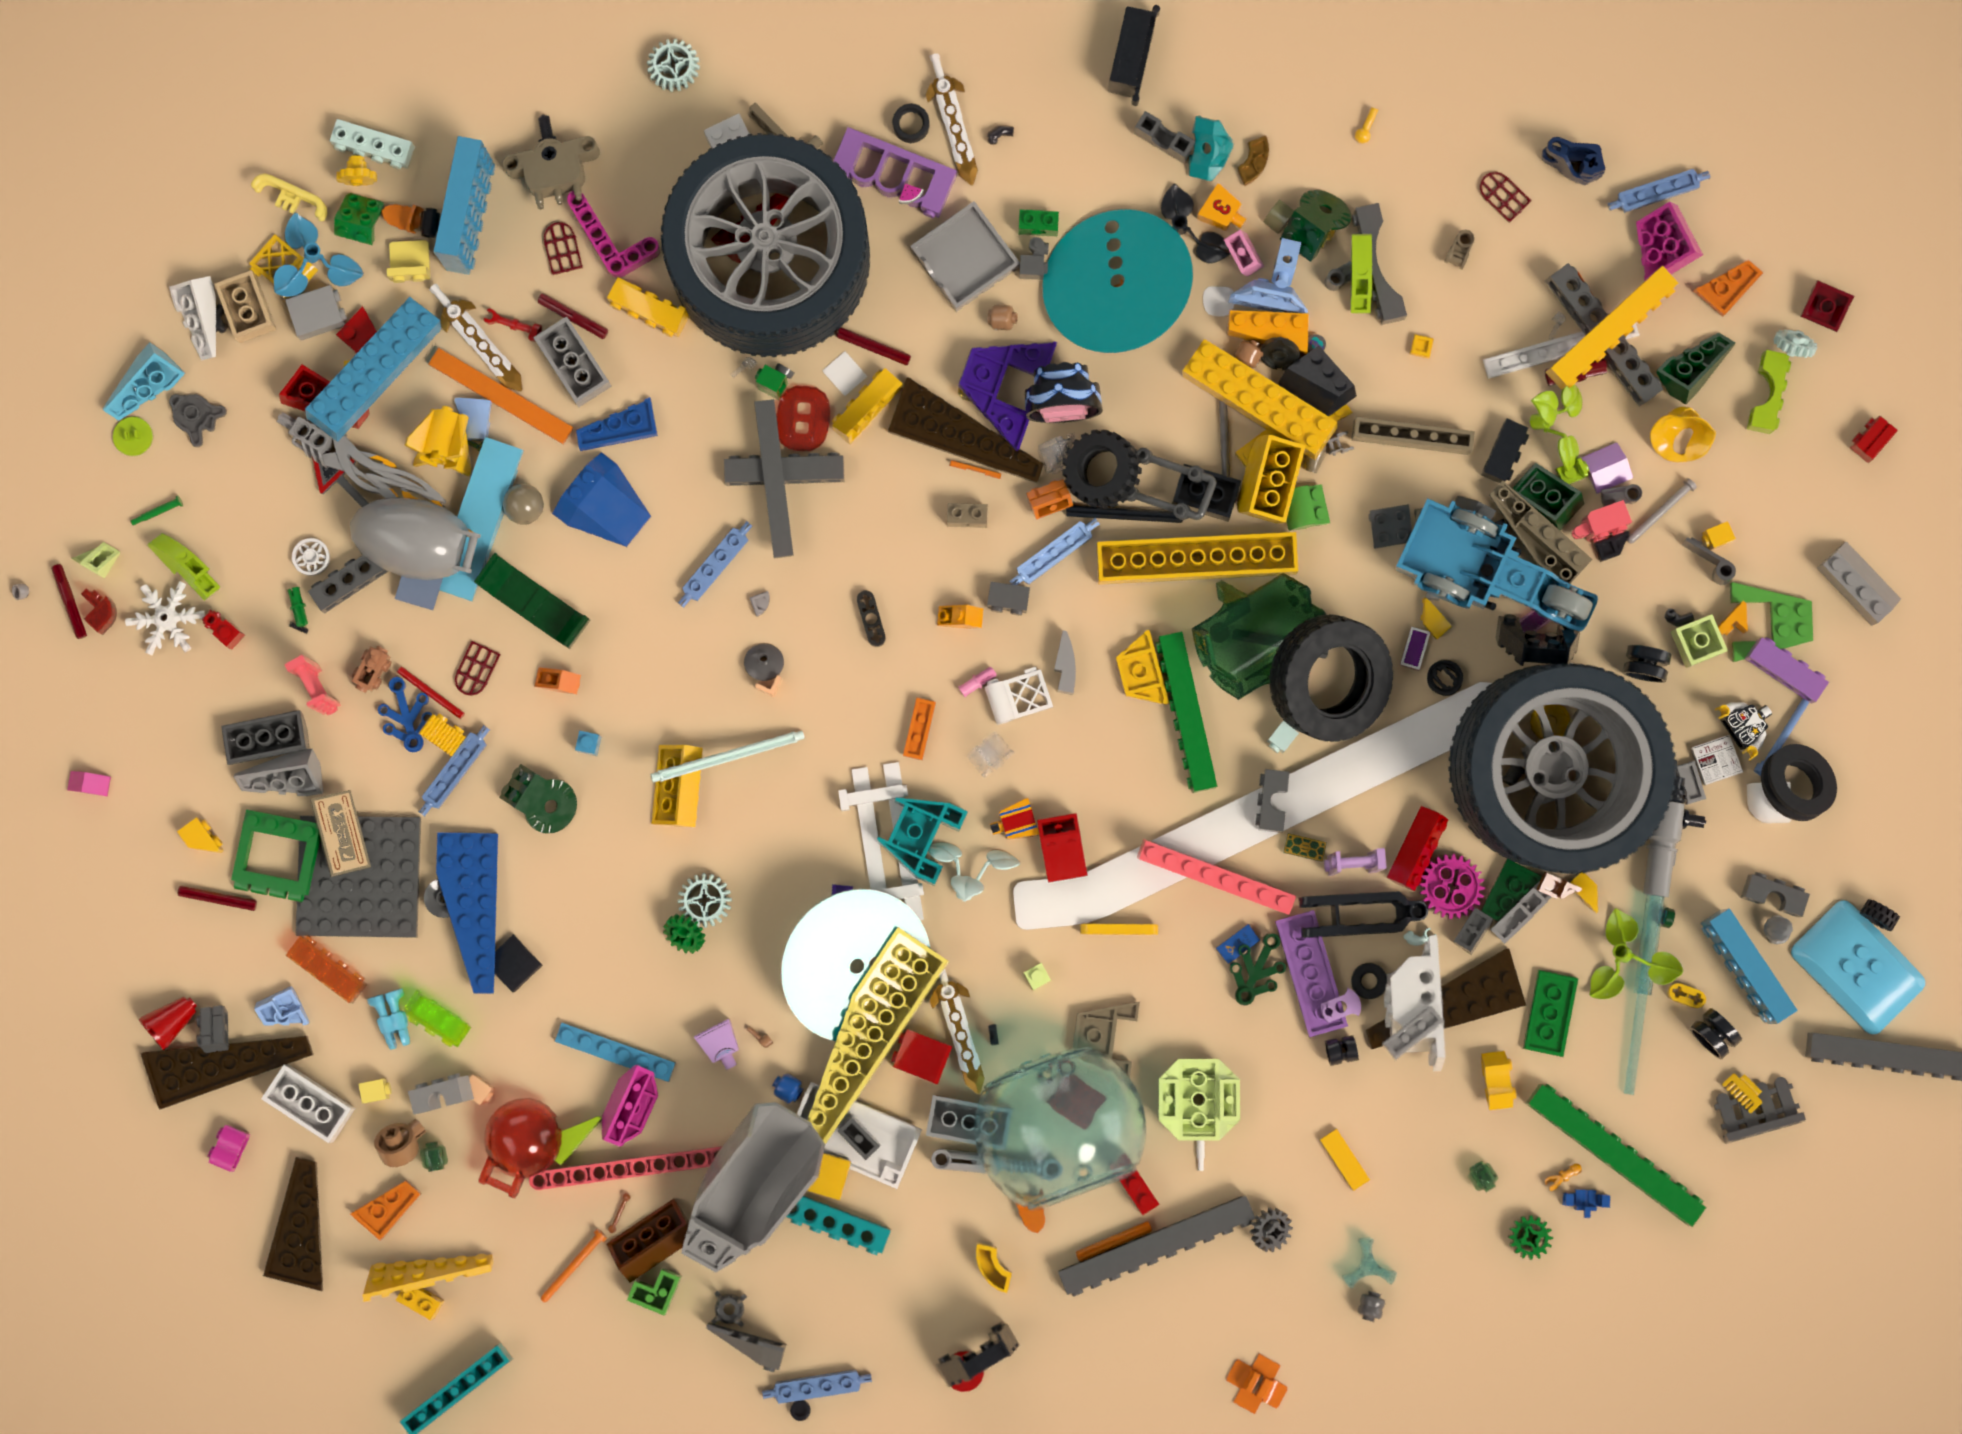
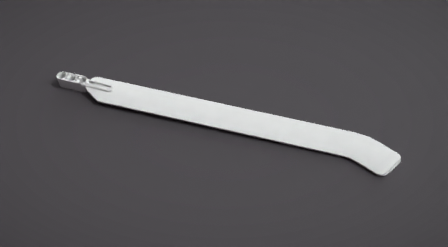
M1479 682L1289 774L1288 792L1275 793L1271 796L1270 800L1275 810L1285 811L1284 830L1450 751V745H1453L1452 737L1455 734L1456 726L1461 722L1459 721L1461 716L1465 713L1466 708L1472 705L1471 701L1481 691H1485L1486 687L1492 683ZM1262 788L1168 832L1152 840V842L1208 863L1216 864L1278 833L1259 831V826L1255 825L1256 813L1260 814L1261 806L1257 805L1258 793L1262 794ZM1137 847L1088 871V876L1051 883H1048V879L1017 883L1013 891L1016 923L1024 930L1086 924L1109 916L1187 877L1139 860L1137 855L1140 847Z

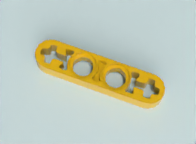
M1080 924V934L1158 935V925Z

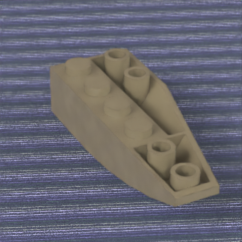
M1504 481L1489 495L1533 560L1540 567L1571 584L1593 560Z

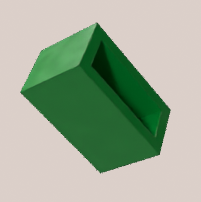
M766 364L763 369L759 368L755 375L758 390L780 400L788 385L786 375Z

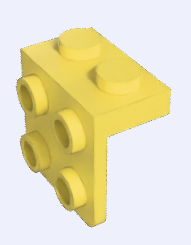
M400 241L389 244L390 268H387V277L390 281L403 283L410 280L423 282L430 279L428 241Z

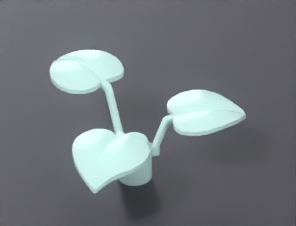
M939 842L931 844L928 850L929 854L938 861H955L957 876L951 878V885L956 892L957 898L964 902L983 892L984 885L979 880L989 865L992 864L994 868L1000 870L1011 869L1020 865L1019 860L1013 855L1002 850H993L987 853L986 858L988 861L984 864L977 878L973 879L969 876H961L958 857L962 856V852L955 845Z

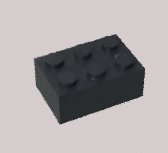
M1184 464V466L1189 468L1192 467L1191 465ZM1204 470L1205 473L1214 476L1216 479V487L1205 515L1228 522L1241 480ZM1181 473L1172 504L1184 503L1192 511L1198 512L1208 482L1202 480L1199 483H1195L1188 478V475Z

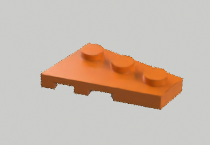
M1747 260L1703 286L1696 288L1694 292L1724 317L1763 272L1750 260Z
M406 1180L350 1215L381 1241L418 1199L421 1193Z

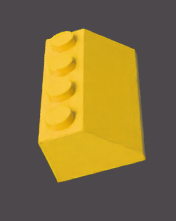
M659 745L657 771L701 759L703 748L689 745ZM701 770L662 782H655L651 824L676 827L696 826Z

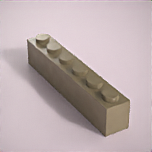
M1356 417L1353 421L1351 441L1469 455L1473 451L1475 431Z

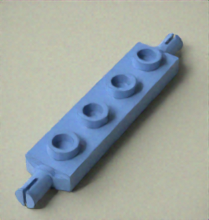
M1694 169L1620 192L1618 200L1607 203L1608 209L1611 211L1621 207L1624 213L1697 190L1700 187V181L1710 179L1709 171L1697 174Z
M746 521L739 530L732 528L682 587L685 594L677 602L684 608L691 599L698 601L749 541L745 536L753 527L749 522Z
M483 725L477 735L474 733L468 734L423 794L422 798L425 804L418 811L419 813L426 816L432 807L439 809L487 746L483 738L490 729Z
M854 1369L775 1382L774 1389L762 1390L763 1399L775 1397L778 1404L858 1392L860 1384L872 1382L871 1373L859 1375L857 1370Z

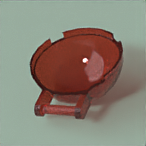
M519 1098L506 1102L492 1114L484 1132V1145L488 1157L478 1180L480 1184H488L508 1193L509 1197L515 1199L526 1177H532L540 1172L543 1173L554 1163L562 1143V1130L558 1127L556 1114L548 1105L532 1098ZM494 1167L505 1175L515 1177L511 1186L490 1177Z

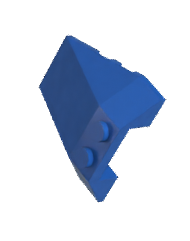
M602 452L583 468L562 494L552 513L571 528L625 547L630 544L651 518V515L619 466Z

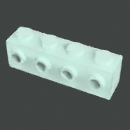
M339 119L336 120L330 138L334 149L340 152L351 151L356 156L370 157L376 163H390V166L396 169H401L402 167L408 169L415 148L411 141Z

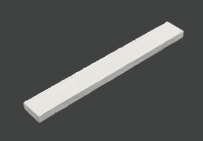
M1636 323L1632 326L1634 330L1626 336V340L1639 336ZM1581 331L1483 359L1487 377L1491 379L1560 359L1585 334Z

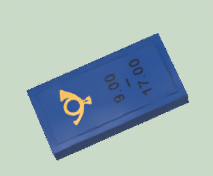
M1248 924L1216 949L1226 963L1229 964L1240 956L1237 949L1241 944H1246L1251 948L1260 939ZM1246 947L1241 949L1242 954L1247 951Z

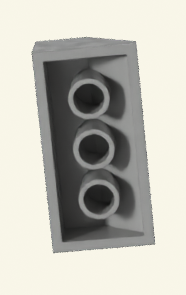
M1847 541L1817 567L1871 626L1879 623L1901 600Z
M933 1095L926 1136L1006 1150L1013 1109Z

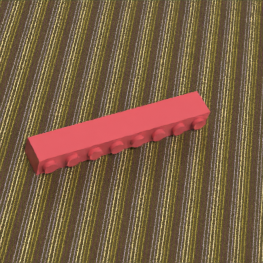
M1143 839L1137 855L1139 860L1288 915L1296 898L1292 893Z

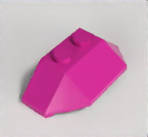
M634 1065L618 1079L602 1115V1140L621 1147L625 1142L642 1133L658 1098L654 1072Z

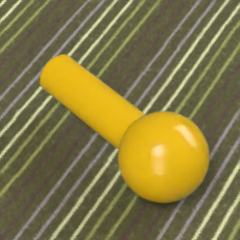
M1371 107L1362 128L1355 132V139L1358 143L1364 144L1369 141V130L1378 109Z

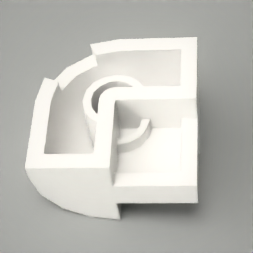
M1761 782L1747 784L1749 812L1756 819L1768 824L1790 823L1792 819L1780 814L1769 803L1763 792ZM1787 782L1788 787L1791 789L1790 782Z

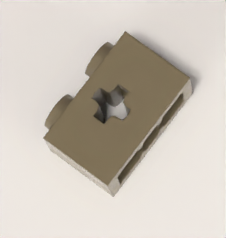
M948 503L947 527L987 528L988 504Z

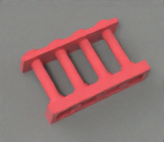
M300 655L284 664L288 672L299 677L312 699L306 703L309 708L323 715L327 714V716L338 711L337 707L341 706L340 702L327 695L318 679V673L322 671L318 663L304 655Z

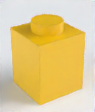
M1728 521L1702 532V542L1709 550H1714L1736 539Z

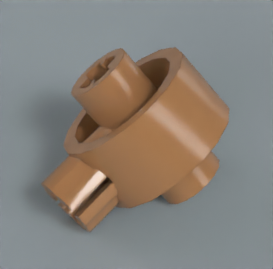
M414 1119L408 1125L394 1123L381 1129L376 1135L374 1146L383 1164L389 1167H400L411 1162L419 1151L417 1139L425 1134L426 1131L417 1119Z

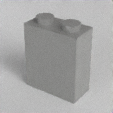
M331 285L285 300L296 335L301 341L345 325L344 320L347 319L344 308H340L338 302L341 301L340 294Z

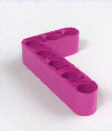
M574 191L569 193L567 201L571 210L612 277L622 278L659 256L660 247L657 240L653 237L644 238L618 253L584 194H581L582 202L579 205L572 204L576 198ZM587 214L592 215L590 221H582L583 216ZM595 231L602 232L599 238H593L592 234ZM653 244L656 246L653 251H646L648 245ZM606 247L612 249L608 255L602 254V250ZM632 254H637L639 257L636 261H629V257ZM620 264L622 267L619 271H612L613 265Z

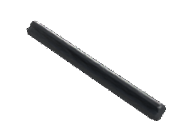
M1071 506L1066 508L1067 517L1170 523L1183 522V520L1175 517L1174 513L1170 511L1095 508L1090 506Z

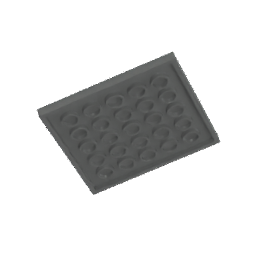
M300 816V820L316 823L315 816ZM358 816L371 867L335 877H330L320 839L309 895L304 896L303 902H297L296 936L417 938L421 818ZM300 840L298 856V881L307 842Z

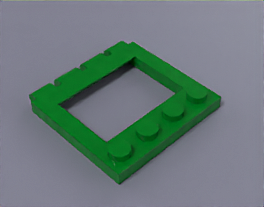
M246 809L231 880L235 881L234 889L247 892L250 890L252 893L267 895L269 892V896L286 899L288 894V900L303 902L304 896L309 895L320 843L317 824ZM254 832L307 842L299 881L246 871Z

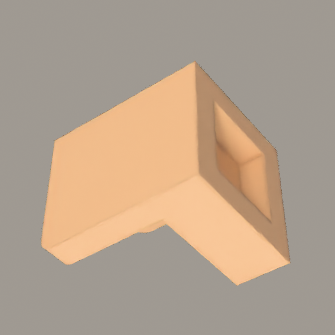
M777 675L772 680L759 681L758 684L756 683L755 688L774 697L782 678Z

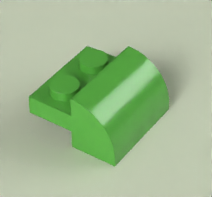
M1305 485L1294 489L1286 520L1288 531L1330 523L1322 485Z

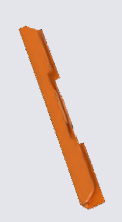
M952 460L950 463L952 467L963 470L969 469L984 473L986 476L1001 478V473Z

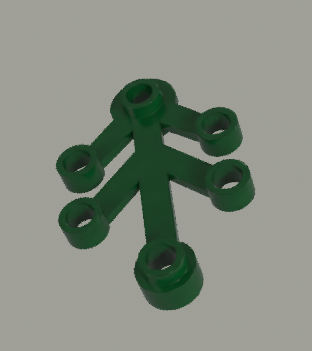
M1268 933L1263 937L1264 947L1255 965L1250 955V947L1246 944H1241L1238 947L1237 951L1242 956L1249 975L1246 984L1241 974L1242 966L1237 962L1229 965V971L1234 975L1238 987L1235 991V999L1241 1005H1249L1254 1001L1255 996L1268 991L1274 992L1277 989V982L1272 979H1268L1264 985L1253 988L1257 980L1276 973L1282 974L1286 971V965L1281 961H1277L1273 966L1262 970L1271 950L1278 948L1280 945V938L1274 933ZM1270 937H1273L1274 942L1272 944L1267 943V940ZM1243 947L1247 948V952L1245 954L1241 953V949ZM1278 964L1283 965V969L1281 971H1277L1276 969ZM1234 965L1239 967L1237 972L1232 971ZM1270 982L1274 983V987L1272 989L1268 988V984ZM1243 992L1248 993V996L1245 999H1242L1241 994Z

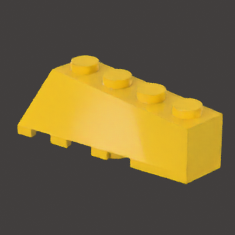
M621 278L616 279L607 296V300L610 303L609 306L618 311L621 309L627 311V315L637 320L639 317L645 320L644 323L654 329L658 327L662 329L663 334L669 337H673V335L679 337L689 319L686 308L679 306L677 309L667 299L659 301L660 298L649 291L642 293L640 287Z
M886 368L882 371L878 370L873 375V381L869 386L867 384L860 389V395L857 399H851L845 406V412L842 415L839 413L832 420V423H834L832 429L848 444H851L903 388V383Z

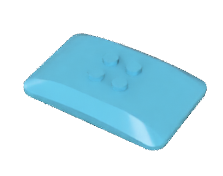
M1845 900L1837 902L1791 949V955L1794 960L1868 1034L1874 1035L1881 1032L1925 987V979L1921 973L1868 919L1860 914V911L1855 906Z

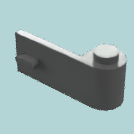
M1687 537L1682 546L1716 565L1712 573V578L1716 584H1728L1736 574L1734 564L1702 546L1700 541L1693 537L1691 539Z

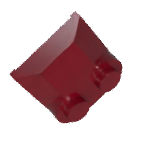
M1817 280L1800 317L1838 332L1854 295Z

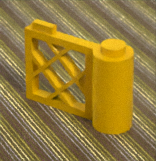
M274 234L249 263L252 266L250 270L258 277L262 274L274 284L272 270H277L279 267L286 265L285 256L294 255L297 257L292 264L288 265L296 267L298 271L304 257ZM276 242L280 243L281 252L272 253L271 247ZM281 256L282 265L272 266V257ZM262 258H268V267L260 268L256 264ZM307 262L301 274L306 276L309 282L318 272V269ZM282 296V297H283L284 299H289V298H292V297H295V296H291V297Z

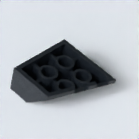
M1319 345L1289 366L1277 383V385L1328 417L1357 397L1355 385Z

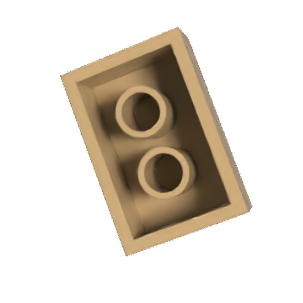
M252 270L215 283L234 339L239 343L277 330L258 277Z

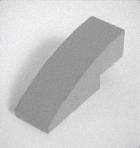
M1063 630L1054 671L1062 673L1058 692L1073 695L1076 678L1075 657L1067 631Z

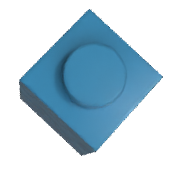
M579 731L575 751L598 756L602 737L598 734Z

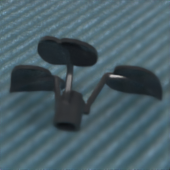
M1173 184L1165 193L1161 203L1163 216L1168 220H1172V227L1179 235L1188 232L1194 241L1199 244L1196 248V254L1202 262L1212 264L1228 257L1231 253L1221 235L1215 232H1205L1201 237V241L1197 239L1191 228L1188 227L1186 218L1193 211V200L1177 184Z

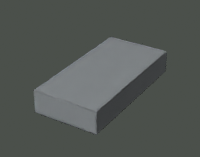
M1695 761L1678 765L1677 777L1685 778L1684 787L1687 791V796H1683L1687 800L1685 804L1688 805L1705 800L1706 796Z

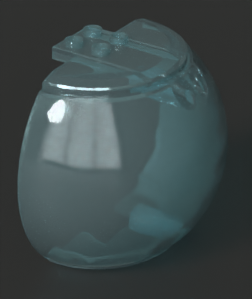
M1088 1046L1076 1047L1052 1055L1049 1053L1033 1062L1029 1060L1022 1063L1019 1067L995 1077L984 1086L985 1090L982 1091L978 1101L974 1122L977 1152L992 1182L1001 1192L1023 1207L1027 1206L1028 1210H1042L1097 1188L1126 1179L1137 1171L1136 1166L1140 1163L1146 1143L1147 1129L1144 1106L1131 1078L1107 1055ZM1044 1072H1046V1074L1049 1073V1074H1050V1077H1049V1078H1045V1077L1043 1076V1073H1044ZM1080 1169L1086 1171L1084 1177L1080 1175Z

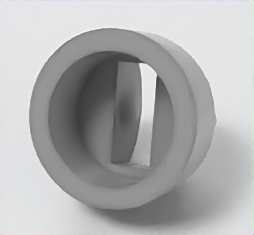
M15 584L12 586V594L16 600L27 598L30 591L28 586L25 584Z

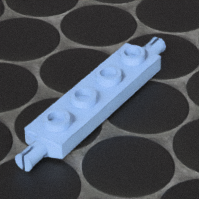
M1094 518L1086 525L1081 521L1017 567L1018 575L1009 581L1010 584L1018 585L1024 581L1029 585L1092 538L1091 530L1100 525L1097 519Z

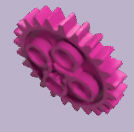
M1452 854L1450 859L1447 855H1443V861L1437 857V864L1429 863L1431 869H1425L1427 876L1422 875L1421 877L1425 882L1419 884V886L1424 887V890L1419 893L1426 895L1422 901H1429L1428 909L1435 908L1433 914L1440 911L1441 918L1447 913L1449 919H1452L1453 914L1459 919L1461 912L1463 915L1468 916L1467 909L1473 912V904L1480 905L1477 898L1484 897L1479 891L1484 890L1485 887L1480 886L1479 883L1483 882L1484 879H1478L1482 872L1474 871L1477 867L1476 864L1469 866L1470 859L1463 862L1462 855L1456 860L1455 854ZM1443 868L1449 870V879L1441 877V870ZM1455 870H1458V875L1454 881L1456 889L1451 891L1449 903L1446 904L1445 901L1450 891V887L1447 885L1453 882ZM1462 875H1466L1469 878L1467 886L1460 883ZM1437 887L1442 888L1444 891V896L1441 899L1435 896L1434 892ZM1456 894H1460L1463 897L1461 905H1457L1454 902Z

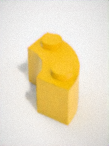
M1505 1051L1481 1053L1482 1076H1485L1486 1089L1484 1090L1489 1110L1513 1108L1516 1090L1515 1087H1512L1510 1080V1071L1512 1070L1511 1059H1507Z
M977 1242L976 1260L981 1274L992 1287L1007 1293L1012 1272L1005 1269L999 1263L997 1247Z

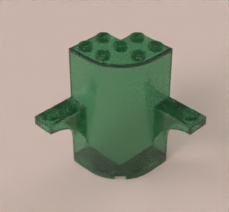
M1282 573L1248 595L1223 580L1216 583L1218 600L1223 603L1222 607L1213 616L1192 628L1195 649L1202 666L1205 667L1207 665L1212 673L1209 676L1217 686L1238 700L1257 688L1270 683V669L1274 655H1276L1281 642L1284 641L1283 639L1290 631H1293V628L1312 617L1316 618V616L1326 614L1322 608L1312 604L1310 588L1285 573Z

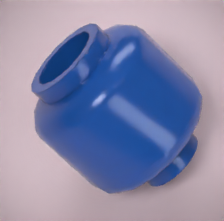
M789 1073L784 1074L782 1077L777 1076L772 1084L775 1087L774 1095L785 1103L796 1102L803 1092L802 1082Z

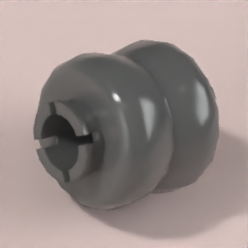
M1368 1291V1295H1361L1358 1313L1363 1315L1362 1319L1375 1322V1318H1382L1385 1300L1380 1298L1381 1294Z

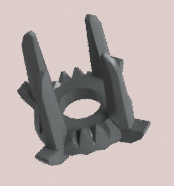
M716 1291L714 1293L717 1297L715 1304L716 1317L711 1322L715 1324L720 1320L727 1324L736 1323L742 1327L744 1325L741 1320L744 1313L743 1301L747 1296L745 1294L741 1297L734 1294L722 1296L719 1291ZM731 1303L734 1305L735 1312L732 1315L725 1314L723 1310L725 1304Z

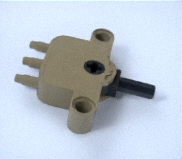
M541 115L538 120L542 139L538 140L539 143L534 151L527 150L511 154L503 160V167L510 178L520 179L525 177V182L532 195L535 196L539 210L544 208L543 198L555 196L557 204L562 205V193L574 191L576 200H581V187L585 183L583 163L593 161L600 155V149L595 139L590 136L564 141L563 144L559 142L556 136H553L550 117L548 115Z

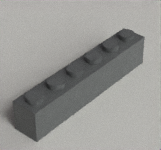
M832 452L828 453V456H820L819 453H809L806 457H800V454H789L788 457H782L785 484L845 482L844 457L840 453ZM750 455L749 458L741 459V456H729V459H724L726 486L765 485L760 455Z

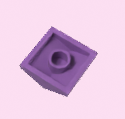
M1617 442L1581 457L1582 461H1586L1589 467L1588 476L1596 494L1600 493L1603 489H1610L1633 479L1628 459Z

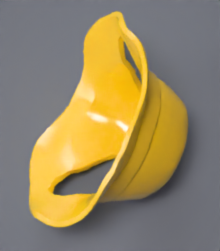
M1690 407L1674 408L1667 415L1661 417L1650 431V441L1653 449L1662 458L1671 462H1688L1703 457L1710 450L1716 437V431L1710 424L1701 418L1696 410ZM1684 429H1692L1693 434L1686 446L1685 453H1676L1673 449L1676 436Z

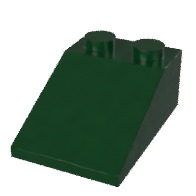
M1537 463L1512 488L1560 531L1585 504L1582 493Z

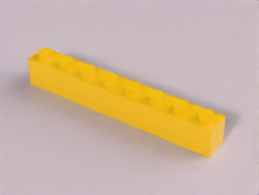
M1664 266L1660 267L1550 367L1546 374L1561 390L1566 386L1571 388L1578 381L1576 377L1579 374L1585 375L1592 369L1590 365L1592 362L1596 361L1598 363L1606 356L1604 351L1608 348L1612 350L1620 343L1618 339L1622 335L1626 337L1634 330L1632 326L1636 322L1638 324L1643 322L1648 317L1646 313L1650 309L1652 311L1656 310L1662 304L1660 300L1664 296L1666 299L1669 298L1676 291L1674 287L1678 282Z

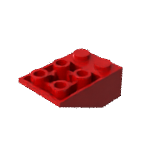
M1077 813L1037 820L1048 883L1088 876Z

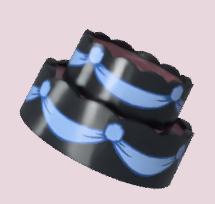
M1062 362L1060 364L1050 363L1045 367L1039 366L1033 371L1034 385L1025 389V417L1033 422H1076L1096 417L1103 412L1100 385L1098 382H1091L1089 380L1088 366L1078 362L1073 364L1069 362Z

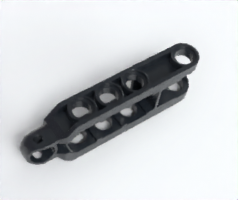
M1399 891L1299 897V908L1331 906L1332 925L1302 927V938L1402 932L1410 922L1424 920L1428 915V907L1423 901H1409ZM1392 903L1396 909V920L1393 923L1340 925L1339 906Z

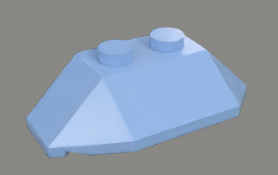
M1264 278L1252 280L1230 295L1228 302L1271 312L1308 313L1307 308L1293 287L1279 288L1276 284L1269 283V280Z

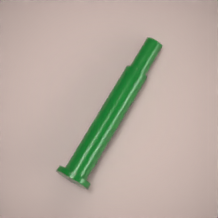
M177 495L176 499L130 520L131 524L134 526L177 506L182 507V500Z

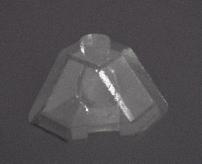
M1074 433L1068 434L1067 439L1059 436L1038 445L1037 453L1044 464L1047 474L1051 472L1056 474L1063 470L1065 466L1062 464L1063 458L1067 459L1068 454L1066 451L1068 448L1072 449V442L1075 440Z

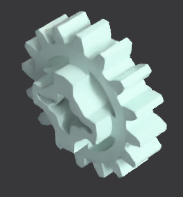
M1779 330L1776 332L1773 340L1777 348H1781L1782 351L1791 357H1812L1817 350V343H1814L1813 339H1810V337L1803 334L1804 332L1799 330Z

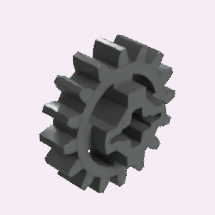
M1268 1208L1267 1212L1262 1210V1216L1256 1215L1257 1221L1251 1223L1254 1226V1229L1250 1230V1233L1254 1235L1251 1240L1255 1242L1254 1245L1265 1252L1268 1250L1274 1252L1275 1247L1280 1250L1282 1243L1287 1244L1286 1237H1291L1288 1231L1292 1230L1293 1227L1288 1224L1292 1221L1285 1212L1278 1208L1274 1210Z

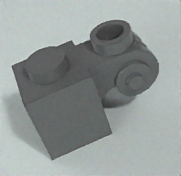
M1034 237L1030 240L1029 250L1033 255H1021L1020 279L1043 280V274H1047L1048 262H1044V255H1048L1049 243H1045L1039 237Z

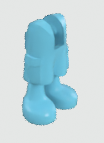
M403 988L367 999L368 1005L374 1007L379 1015L376 1021L390 1050L397 1049L394 1033L397 1032L403 1046L410 1044L407 1016L405 1011H400L399 999L404 995ZM385 998L390 1007L391 1015L387 1014Z

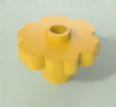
M349 156L347 168L336 172V180L338 183H344V185L367 186L377 182V173L367 169V162L363 156Z

